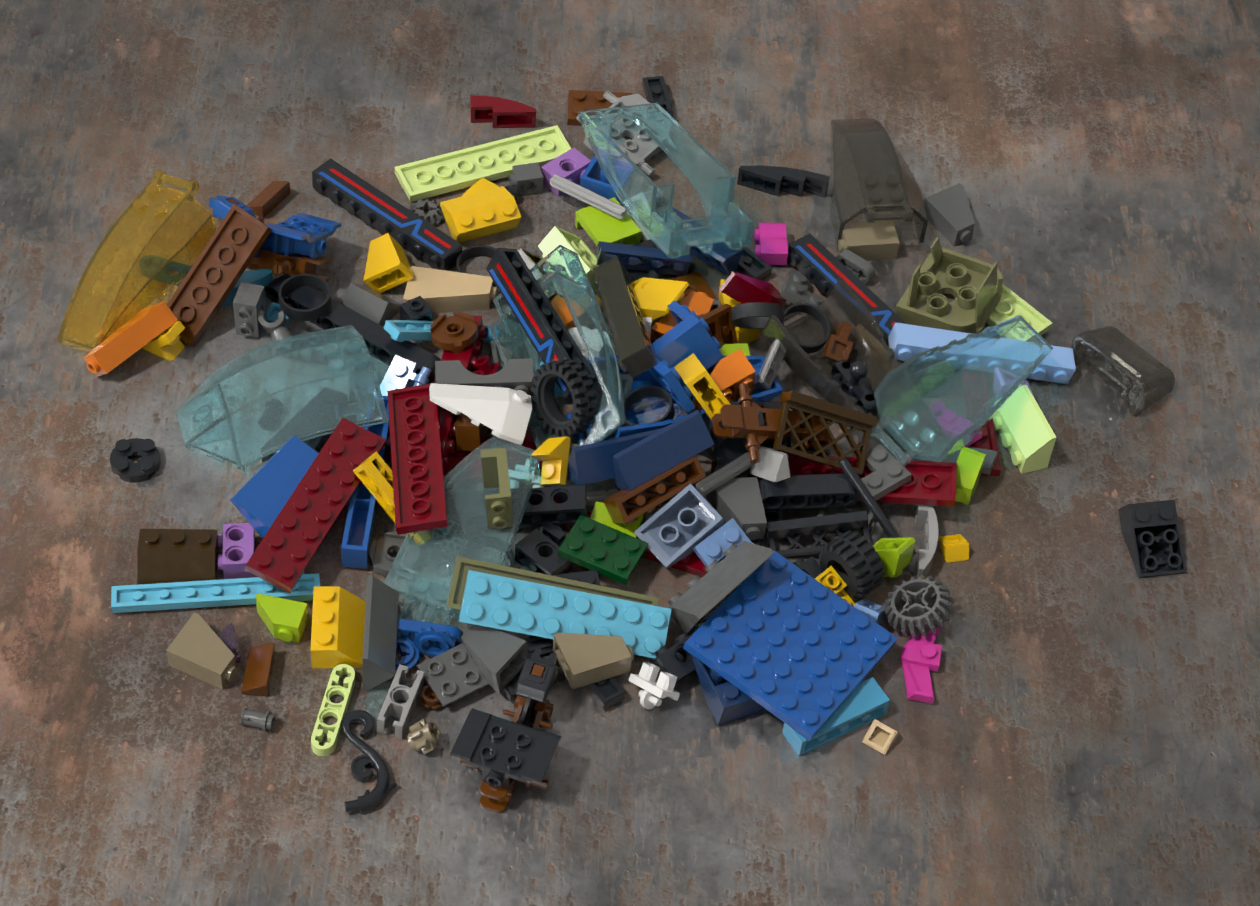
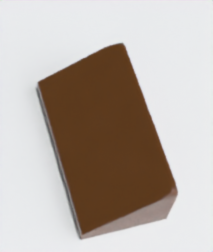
M272 181L247 206L253 210L255 215L264 218L291 193L290 182Z
M267 643L249 648L241 694L268 696L276 653L275 643Z

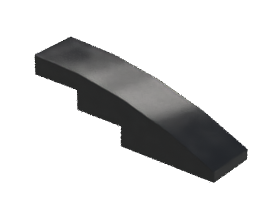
M764 165L740 166L737 184L774 196H779L782 191L802 197L803 193L807 192L825 198L828 192L830 176L787 167Z

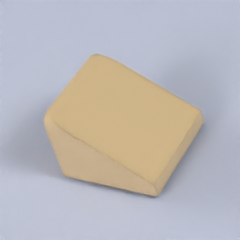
M874 719L862 742L886 755L900 733Z

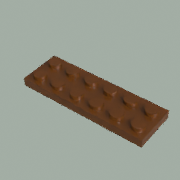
M233 204L167 304L178 321L185 327L179 334L181 339L195 347L272 231L271 228L235 204Z

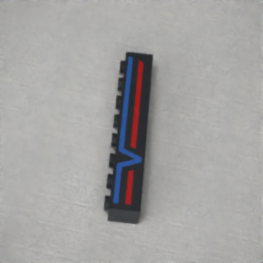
M331 158L312 171V185L318 193L323 194L333 203L347 210L349 214L356 216L366 225L377 230L381 235L389 233L404 249L412 253L414 257L427 263L432 269L450 271L456 266L457 258L462 252L461 243Z
M810 233L789 244L787 260L790 265L803 274L821 294L832 302L833 306L846 315L849 321L853 322L856 326L863 323L889 347L888 337L895 322L906 323ZM899 360L905 366L904 371L915 363Z
M497 248L486 270L528 336L531 344L541 357V360L544 364L561 359L574 360L576 364L583 366L581 371L586 370L589 375L586 377V380L592 379L594 385L598 377L517 249ZM558 377L555 382L565 398L572 399L568 385L562 378Z

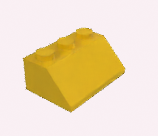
M504 186L440 202L450 234L459 243L517 228L521 220V214L515 198Z
M314 586L311 632L312 668H335L340 664H347L353 668H363L366 601L340 586Z

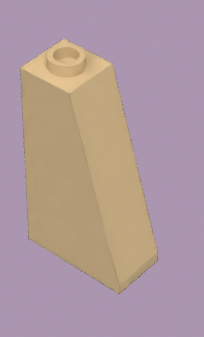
M412 266L414 278L407 282L403 297L404 303L421 296L431 308L432 314L490 309L491 300H496L497 287H493V280L489 276Z

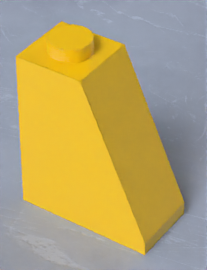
M389 233L370 241L363 281L371 289L382 293L414 278V273L402 246Z
M694 353L674 366L711 420L715 414H721L720 409L723 405H731Z

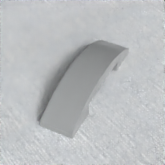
M915 504V525L925 526V549L918 550L915 564L916 579H918L921 574L926 578L932 567L938 542V521L932 505Z

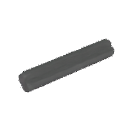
M749 452L696 483L695 489L702 496H705L752 467L754 462L750 463Z

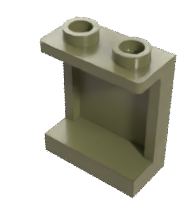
M506 447L480 450L484 488L499 487V494L485 495L488 529L513 527Z

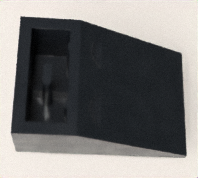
M1175 500L1127 504L1118 509L1122 535L1138 577L1187 572Z

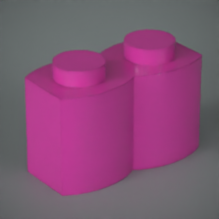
M759 222L758 229H754L753 235L754 242H758V245H755V254L768 265H787L788 244L786 224Z

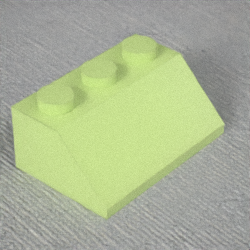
M554 226L538 245L543 252L542 257L555 267L553 269L559 277L564 278L569 286L592 293L608 286V282L612 280L613 276L605 266L597 265L596 255L581 237Z
M1022 385L996 406L994 416L992 417L994 429L1000 434L1003 446L1008 449L1013 464L1017 465L1021 474L1047 468L1057 438L1028 386Z

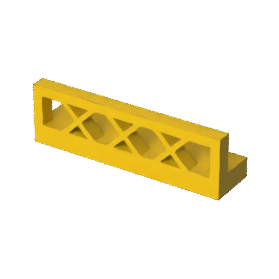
M376 451L353 471L395 523L394 492L389 484H393L392 470ZM373 460L375 461V463H376V464L378 465V467L380 468V471H379V470L376 468V466L372 463ZM433 529L428 532L425 530L407 534L420 547L432 538Z

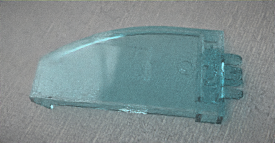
M493 436L473 450L445 476L448 527L407 533L384 581L386 585L399 592L400 597L406 599L401 611L402 617L407 618L414 604L420 606L416 612L415 621L422 622L426 615L424 622L433 623L437 613L443 614L439 622L441 625H448L451 618L459 619L460 610L446 607L456 556L504 566L525 513L535 479L538 480L540 460L531 456L535 450ZM506 447L513 527L488 529L485 495L499 494V487L484 488L480 450Z

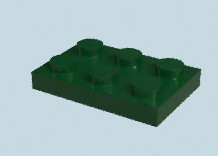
M580 515L558 549V556L587 569L597 570L599 574L626 585L647 552L649 543Z

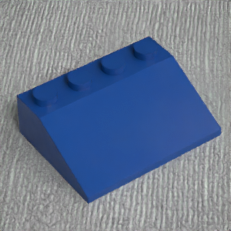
M295 435L230 499L262 538H264L319 454Z

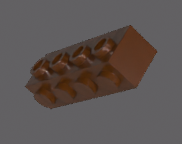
M694 455L633 490L622 489L603 500L613 523L628 525L636 521L637 517L641 514L655 510L658 504L673 499L677 493L681 492L690 483L693 487L696 486V483L705 478L706 475L697 456Z

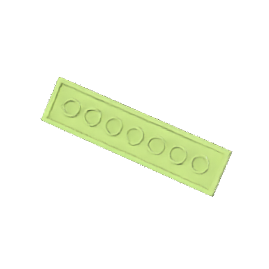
M558 125L396 166L395 175L409 201L413 202L418 199L421 200L471 187L482 178L494 181L509 177V175H512V166L538 162L541 168L570 150L571 147Z

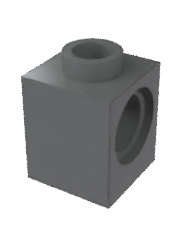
M538 162L512 166L509 184L510 186L514 185L518 189L520 196L543 193V175Z

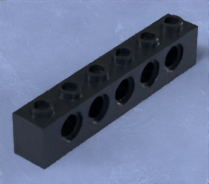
M585 485L511 489L513 527H506L504 529L540 527L546 520L557 526L574 525L580 515L588 517ZM499 490L446 493L447 515L460 517L467 525V531L496 530V528L488 529L485 495L499 494Z

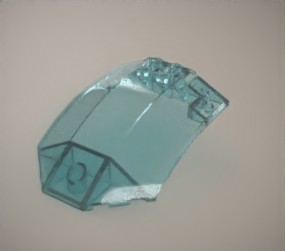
M352 325L294 335L252 349L213 371L175 412L186 448L193 451L195 449L204 451L208 457L222 463L226 460L236 464L237 469L245 471V467L277 452L294 435L300 440L305 441L333 433L342 417L361 427L388 422V415L375 366L363 336Z

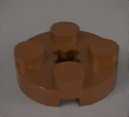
M453 312L454 316L447 318L445 314L434 320L430 329L434 346L458 354L464 352L466 347L475 342L479 335L476 321L471 315L463 312Z

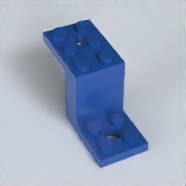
M673 301L667 307L678 324L644 349L647 359L645 365L658 385L665 389L671 398L688 413L695 407L691 401L693 395L674 366L694 353L707 370L723 358L719 350L722 347L714 336L711 337L707 332L710 328L703 318L699 319L694 311L691 312L685 304L681 306L676 301Z

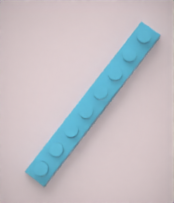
M319 573L303 574L291 593L259 577L112 586L111 609L112 613L250 605L256 604L257 593L293 601H313L314 586H320Z

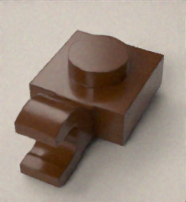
M846 322L838 325L836 335H829L822 357L833 362L848 360L853 343L848 341V337L853 325Z

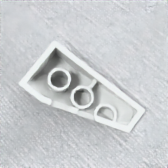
M431 383L429 387L430 401L456 415L461 413L467 415L472 420L471 423L479 426L481 423L493 430L491 434L498 438L522 445L532 411L531 396L526 392L502 387Z

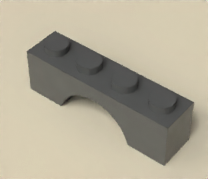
M532 358L508 359L506 365L500 371L491 375L474 374L468 371L461 364L460 360L435 361L436 384L502 387L516 391L521 390L533 396L534 392L530 391L531 386L534 385L532 382L534 377Z

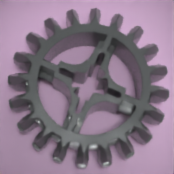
M922 574L918 579H915L911 575L909 581L906 582L902 579V585H894V592H888V599L885 600V616L889 625L898 634L902 633L906 638L912 635L915 639L922 634L926 638L927 633L932 632L936 634V628H944V622L950 621L949 614L953 613V599L948 587L943 585L940 579L935 580L931 575L925 578Z

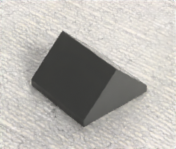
M350 283L341 303L383 327L386 320H391L400 311V303L366 285Z

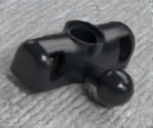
M840 360L832 363L831 376L842 391L845 400L856 411L862 412L865 409V414L878 415L881 410V403L872 392L871 383L866 377L868 373L867 365L862 361L851 363L849 360ZM844 377L845 380L841 382L840 378Z

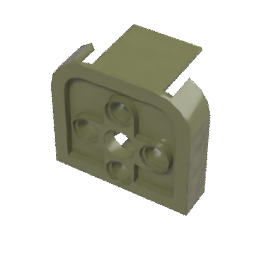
M936 237L930 247L931 253L923 265H918L912 274L910 285L896 305V314L909 325L979 334L1002 296L1003 278L1002 273L997 268L998 262L995 261L994 265L943 248L939 238ZM942 294H952L956 299L948 302L947 298Z

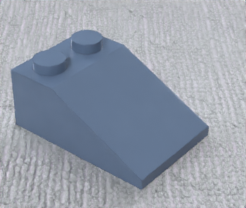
M690 483L636 529L634 534L640 540L649 543L648 549L667 569L693 553V548L725 523L720 514Z

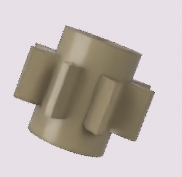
M422 719L409 727L411 733L408 734L407 739L413 750L419 751L422 749L425 755L439 746L437 741L441 739V733L435 723H426V720Z

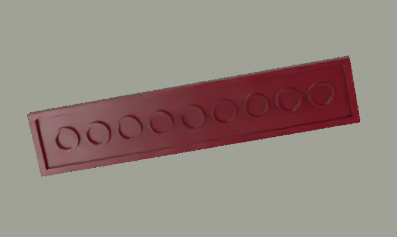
M790 455L788 457L790 476L845 474L843 470ZM827 456V457H828L829 460H832V461H833V460L836 459L838 456ZM845 457L851 466L856 468L857 457ZM898 460L911 473V481L876 500V502L955 507L957 463ZM712 462V465H711V473H710V475L715 472V471H714V464H713V462ZM864 465L863 475L858 476L862 479L873 472ZM857 492V501H863V499Z

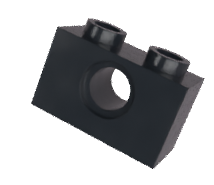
M537 528L515 544V561L528 571L547 575L567 574L572 571V562L558 556V549L560 547L553 542L549 535L543 534Z

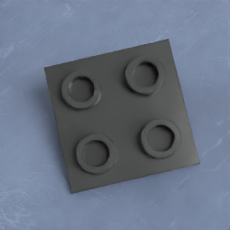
M463 643L417 665L420 671L425 672L424 686L429 685L443 707L489 685V682Z

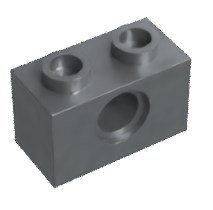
M241 282L233 301L236 334L259 338L263 327L258 320V312L260 309L266 312L264 286Z

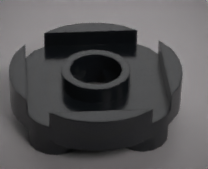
M140 438L117 441L115 448L110 454L112 472L119 475L121 480L131 483L149 479L148 475L153 472L156 473L161 464L160 453L155 446V442L151 439ZM133 458H140L137 460V463H132L131 460Z

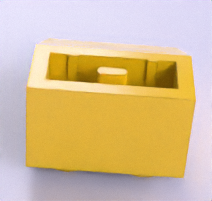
M643 277L630 283L625 288L626 297L622 298L620 295L616 300L617 303L634 298V302L621 312L623 323L625 324L628 319L627 311L631 309L633 317H651L652 323L661 316L663 318L671 314L667 306L673 301L679 302L685 296L684 291L689 286L688 282ZM628 303L616 307L612 305L607 312L618 326L619 322L616 313Z

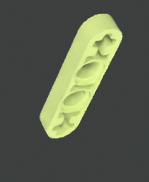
M337 665L331 672L311 736L312 751L318 756H328L336 748L342 728L341 723L346 715L355 686V671L350 665ZM343 675H348L344 679L343 687L340 686L339 678H342ZM333 695H341L344 697V700L340 703H333L330 701V698ZM328 716H333L337 719V722L333 725H326L323 723V720ZM325 733L327 734V742L324 746H320L319 743H322Z

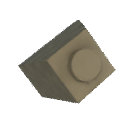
M884 212L843 230L842 238L838 240V252L850 250L866 261L897 259L900 242L891 212Z
M194 612L166 650L168 665L223 690L228 681L231 682L237 674L235 655L203 618Z
M573 633L554 634L553 651L557 654L556 657L572 690L630 672L631 661L634 660L632 648L630 645L626 646L622 636Z

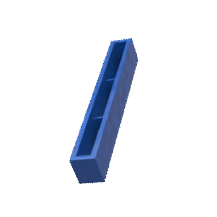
M369 394L363 428L386 440L390 435L388 396ZM386 443L379 454L385 463L388 452V445ZM374 462L373 464H374V465L376 466V468L380 471V468H379L378 465ZM362 482L349 502L341 546L342 567L364 569L368 567L369 550L372 544L379 503Z

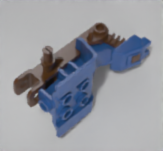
M218 195L217 198L211 197L209 199V207L213 208V217L224 219L233 204L255 217L253 210L235 197ZM299 213L289 217L287 221L279 222L278 224H266L272 231L250 263L272 269L278 275L281 273L290 275L313 274L328 282L329 277L316 273L315 269L316 265L331 263V258L323 256L328 247L326 239L332 236L336 229L341 227L342 223Z

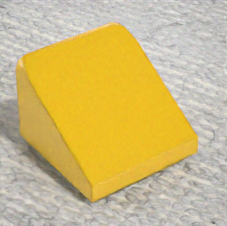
M961 534L938 537L942 555L947 563L969 559V542Z

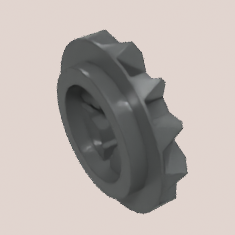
M427 198L425 201L418 199L417 203H411L409 210L433 226L440 223L444 218L441 206L436 200L429 201ZM425 209L429 210L427 216H425L424 213Z

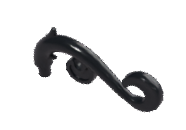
M354 710L349 712L341 723L342 731L346 738L364 754L352 761L351 775L355 780L362 782L369 780L373 776V770L366 769V767L371 766L377 772V784L371 792L367 789L364 795L358 796L356 800L344 802L345 812L359 810L361 813L380 805L387 794L397 786V783L390 784L389 769L379 753L351 732V724L362 723L364 729L359 732V735L365 738L375 727L374 718L371 714L363 710Z

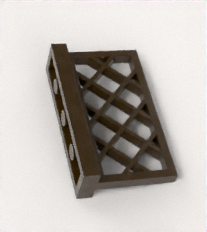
M795 391L781 393L779 403H782L773 450L840 470L842 469L838 461L846 459L847 455L854 452L858 461L856 468H853L858 475H863L871 431L873 427H876L878 417ZM789 409L795 410L800 418L793 425H791L787 418ZM813 416L818 418L822 426L814 432L807 421ZM834 423L839 424L843 431V434L837 438H834L829 428ZM800 424L804 425L808 436L802 440L798 438L794 430ZM824 430L830 442L821 447L815 435ZM855 430L863 432L862 442L857 445L850 434ZM787 432L790 433L795 442L791 447L781 445L783 435ZM846 437L851 446V449L845 453L842 452L837 441ZM810 438L817 449L812 454L807 453L802 443ZM831 445L838 455L833 461L829 460L824 452Z

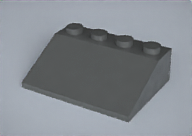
M743 541L738 546L733 543L723 552L726 556L723 560L718 562L715 559L705 568L708 572L700 579L697 575L686 585L689 588L687 592L683 595L678 592L668 601L671 605L669 609H672L670 617L684 632L688 633L775 552L771 548Z

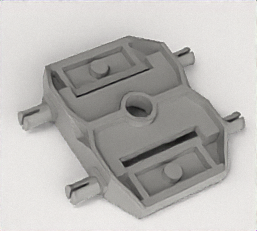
M607 90L603 98L612 104L608 109L594 120L588 118L583 112L576 118V120L586 126L583 144L595 153L599 152L638 165L636 173L642 170L649 177L655 172V169L647 164L652 156L660 153L665 147L675 154L681 149V146L670 138L674 121L639 94L619 98ZM633 118L647 129L641 128L638 124L634 122ZM649 131L655 134L657 138H654L652 135H650ZM622 136H629L632 140H626Z

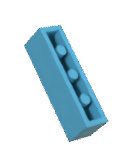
M871 677L862 681L811 741L786 723H784L782 733L798 756H801L874 721V719L885 716L890 699L875 679Z

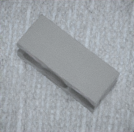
M399 664L377 718V732L386 734L388 728H385V724L388 718L393 716L400 719V721H394L393 723L395 738L402 740L419 694L424 686L425 672L417 670L416 680L414 679L413 686L409 688L401 685L405 683L409 667ZM403 700L405 703L399 704L396 701Z

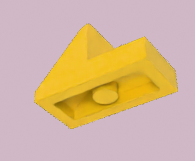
M177 321L142 348L168 361H173L184 349V345L179 340L181 338L179 334L185 327L180 321Z
M570 437L548 438L531 454L532 457L543 461L540 485L544 487L566 485Z

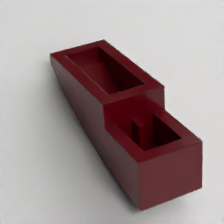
M470 95L471 123H492L493 128H536L535 108L509 99Z

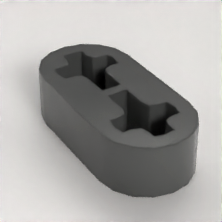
M843 250L836 256L864 284L868 283L875 276V269L872 264L852 251Z

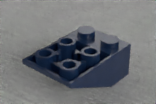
M692 655L706 703L718 725L765 709Z

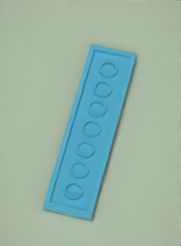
M468 570L458 621L553 639L556 633L622 636L626 646L630 645L633 655L655 659L656 655L654 653L665 646L672 609Z

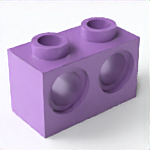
M250 523L223 524V534H218V547L223 549V554H218V569H223L224 579L255 577V575L245 570V565L255 551L254 528Z

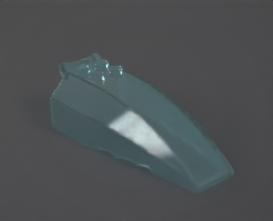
M1020 315L998 323L994 327H987L980 333H971L964 339L950 341L948 345L937 346L918 353L888 372L874 392L880 422L877 423L876 427L872 428L871 436L873 438L877 437L904 467L913 459L943 462L969 444L1047 357L1053 347ZM885 429L907 451L906 453L884 432Z

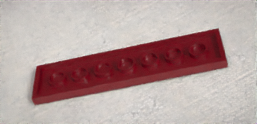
M431 384L387 391L397 535L448 527L439 408L437 404L430 401L429 387Z
M342 417L248 560L245 570L291 593L362 481L353 470L376 451L380 454L385 446L386 439Z

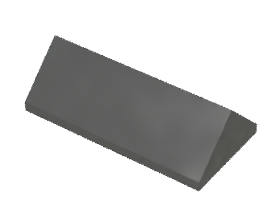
M368 576L362 659L363 691H369L395 676L399 592L374 576Z

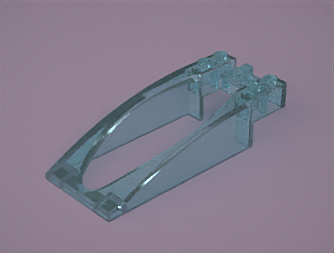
M658 103L579 111L578 117L588 142L614 192L639 227L668 258H679L680 256L689 255L690 247L697 246L702 253H710L714 243L723 242L732 250L751 246L754 222L733 203L736 177ZM624 118L635 122L656 142L692 184L707 217L682 220L672 210L675 185L672 183L656 185L612 141V128L617 120Z
M559 245L534 265L530 271L547 298L556 294L565 299L603 390L599 412L595 415L596 421L586 440L581 439L579 441L580 444H572L570 442L569 462L573 447L602 441L625 423V413L619 367L599 303L578 254ZM500 293L493 299L500 318L489 328L504 366L508 359L532 358L535 377V371L539 369L541 357ZM536 401L532 402L528 427L538 448L548 438H556V436L548 432L549 428H543L544 420L538 421L537 416L540 412H534L533 407L537 406Z

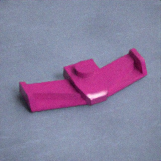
M939 627L936 628V634L929 632L926 638L922 634L917 639L910 635L907 643L902 647L900 661L903 666L908 700L928 704L934 703L929 670L938 672L942 645L934 644L941 629Z

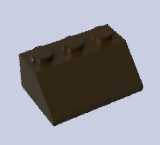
M140 529L137 548V585L216 580L219 554L217 530Z

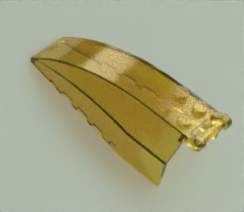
M157 170L154 173L153 180L141 189L115 217L96 247L73 293L57 337L58 343L86 352L92 351L138 312L148 307L156 298L161 299L165 296L164 291L172 284L177 285L186 277L217 230L213 216L193 198L199 190L198 181L193 179L184 180L167 175L165 171ZM164 183H165V184H169V185L176 186V187H179V188H182V189H185V190H184V191H180V190H177V189H173V188H170V187L163 186V184H164Z

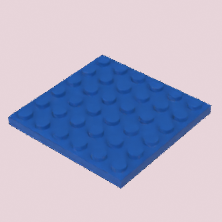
M774 550L775 553L762 566L760 565L685 642L683 649L811 741L891 650L898 638Z

